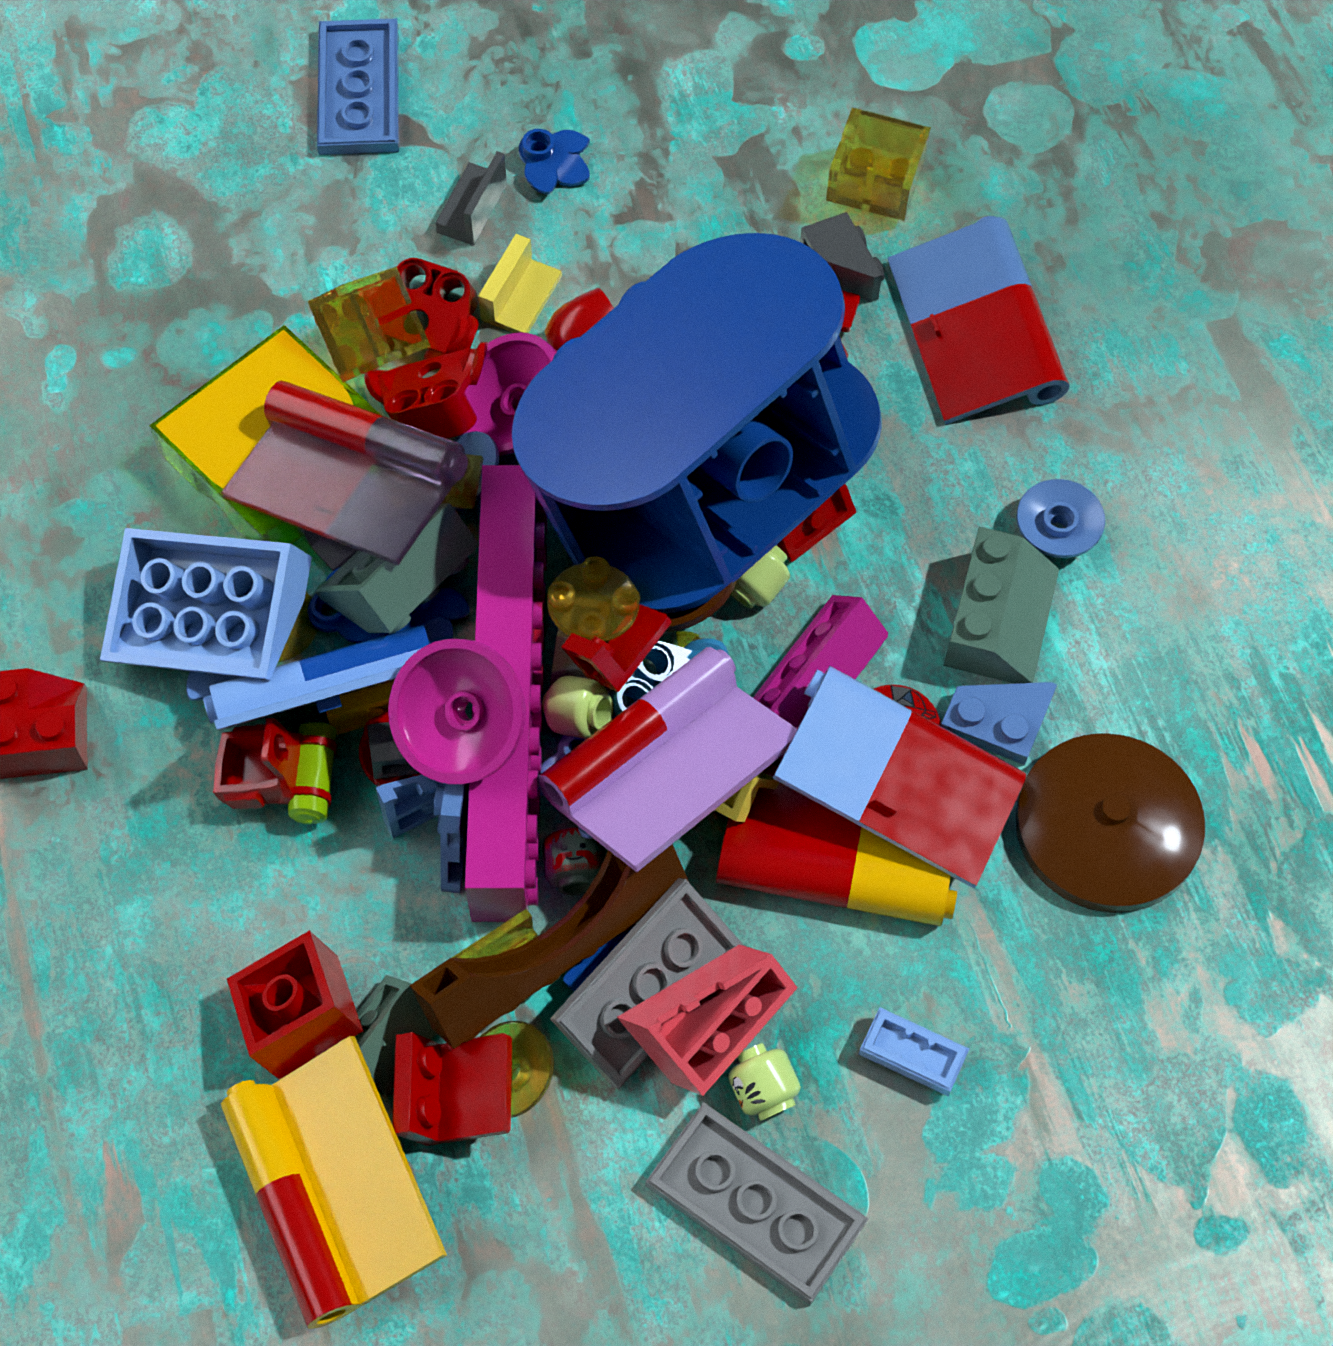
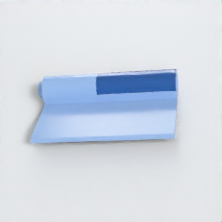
M423 625L276 666L270 680L238 677L210 685L211 695L203 697L210 724L215 723L217 730H224L314 703L317 704L319 713L342 707L339 696L395 680L405 662L418 650L430 644L426 630Z

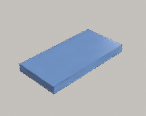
M397 18L319 21L317 149L319 155L399 152V35Z

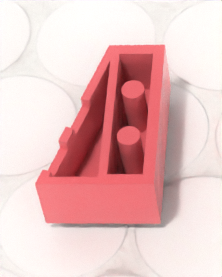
M739 944L619 1015L617 1018L672 1084L704 1096L798 987L772 954Z

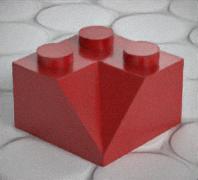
M29 668L0 671V779L88 770L87 688L85 683Z
M310 930L227 978L249 1056L279 1080L348 1036H356L363 1032L338 955Z

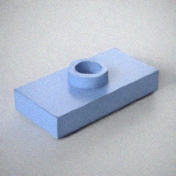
M879 1007L858 1055L949 1097L969 1048Z

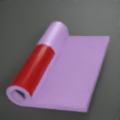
M706 647L540 774L538 783L545 797L558 811L635 872H638L787 751L797 728L737 687L734 674L736 667L732 658L725 651Z

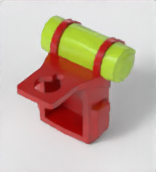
M267 718L265 724L239 726L230 732L221 733L215 762L213 793L218 800L232 809L263 808L265 804H288V815L293 820L308 825L323 823L327 820L328 807L331 805L332 799L330 794L334 756L337 754L338 748L336 728L323 722H308L301 724L298 732L288 731L275 718Z

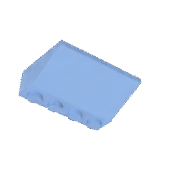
M125 528L100 660L110 663L270 680L305 600L312 556L291 543Z

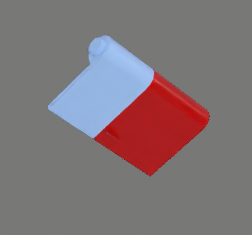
M829 666L825 673L817 669L804 691L805 695L811 697L808 703L809 708L785 752L773 779L966 885L975 888L1023 787L1026 773L832 666Z

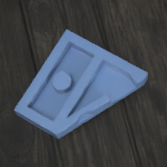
M1040 682L957 686L941 727L980 748L1025 765L1057 684Z
M421 774L376 787L384 823L392 838L437 817L434 816L435 792L437 787L444 788L445 783L437 782Z
M445 783L444 788L437 787L435 792L434 816H438L437 831L440 834L442 892L460 893L467 850L468 783Z

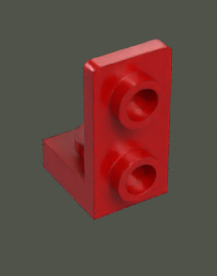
M639 604L608 643L595 636L589 640L572 633L561 647L588 679L596 680L601 685L619 692L659 641L672 621L666 614Z

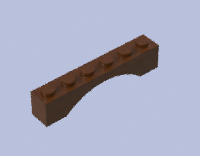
M673 844L638 872H635L608 850L598 874L582 898L566 916L545 933L520 947L497 955L478 958H449L412 983L410 987L432 1029L455 1049L463 1042L475 1038L482 1029L502 1015L515 1010L522 1001L542 987L554 983L562 973L575 964L594 955L601 946L618 934L634 927L637 921L652 908L678 878L688 881Z

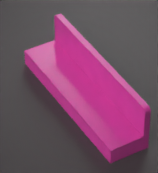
M832 595L753 698L798 729L809 708L808 703L811 697L804 694V691L815 671L818 669L825 673L827 668L832 666L856 679L887 639L888 632L862 597ZM784 754L778 758L780 761L782 760Z

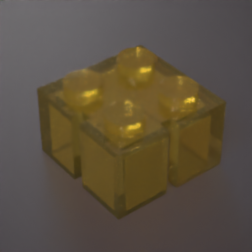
M852 107L842 133V139L839 142L829 169L826 201L860 210L863 204L870 205L869 212L905 221L926 159L931 127Z
M397 266L342 284L307 301L342 383L431 347L416 311L410 312L382 326L379 325L378 318L412 303Z

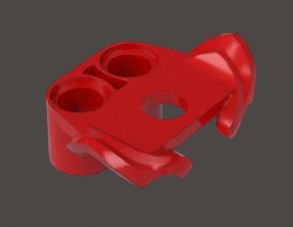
M420 258L405 259L398 264L383 285L364 287L353 298L354 317L367 334L392 350H395L397 347V341L394 338L427 348L428 350L425 352L423 360L471 348L479 325L478 320L471 315L478 306V295L465 275ZM419 275H426L425 282L421 287L409 289L413 278ZM464 288V294L458 301L447 302L448 295L453 289ZM418 311L424 312L429 318L426 330L418 334L409 332L406 326L409 316Z
M481 342L476 349L468 348L398 366L390 370H372L364 375L365 384L370 395L384 405L390 420L406 446H419L455 437L467 432L475 425L477 415L465 394V390L469 385H477L484 365L488 343ZM434 369H440L433 376L423 378L426 373Z

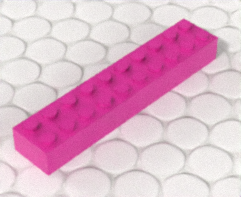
M482 465L475 641L485 644L498 652L515 671L524 693L526 719L520 743L509 761L491 776L469 783L465 891L471 922H528L529 906H538L536 861H539V833H537V817H540L541 806L538 777L541 774L542 768L540 732H542L543 728L541 691L544 688L542 650L545 648L543 610L546 609L544 571L547 570L545 532L548 531V517L520 465ZM472 704V718H473V716H474V714H475V707H474V705Z

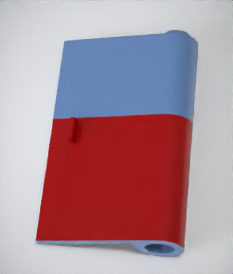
M986 216L975 224L887 257L945 424L1026 394L1032 404L1044 405L1060 399L1068 392L1070 386L1011 229L1005 219Z

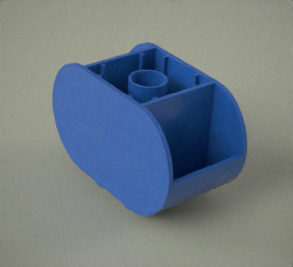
M744 233L706 241L680 253L647 281L639 282L630 287L622 296L619 304L581 337L564 343L554 355L553 360L532 379L524 391L515 411L512 425V442L516 458L579 576L603 600L633 611L637 605L641 604L664 614L686 611L707 603L732 581L734 583L851 479L867 463L875 451L882 428L880 406L869 381L855 366L848 362L839 336L845 315V303L838 278L827 261L810 247L784 236L766 233Z

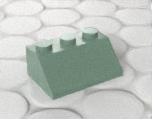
M450 503L404 507L322 584L315 593L321 600L366 632L392 634L401 630L409 623L411 619L409 614L419 604L430 601L440 592L441 588L439 585L449 575L458 573L470 562L468 556L479 546V543Z
M979 526L943 666L1014 684L1033 683L1059 568L1025 538Z

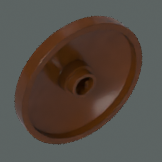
M1098 733L1082 735L1060 743L1044 754L1032 767L1025 779L1017 801L1016 833L1022 853L1031 869L1047 887L1062 898L1078 906L1095 911L1124 913L1138 911L1160 903L1171 896L1186 881L1200 857L1204 844V810L1197 790L1190 778L1164 752L1142 740L1129 736Z

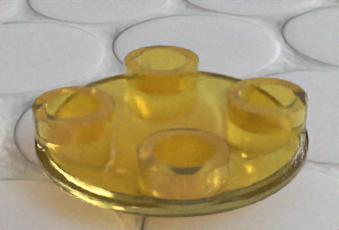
M598 556L589 557L583 563L571 566L560 573L549 587L547 595L548 611L555 625L568 636L574 633L589 640L595 636L603 641H609L624 634L635 622L640 604L639 592L631 579L619 569L610 566L607 560Z

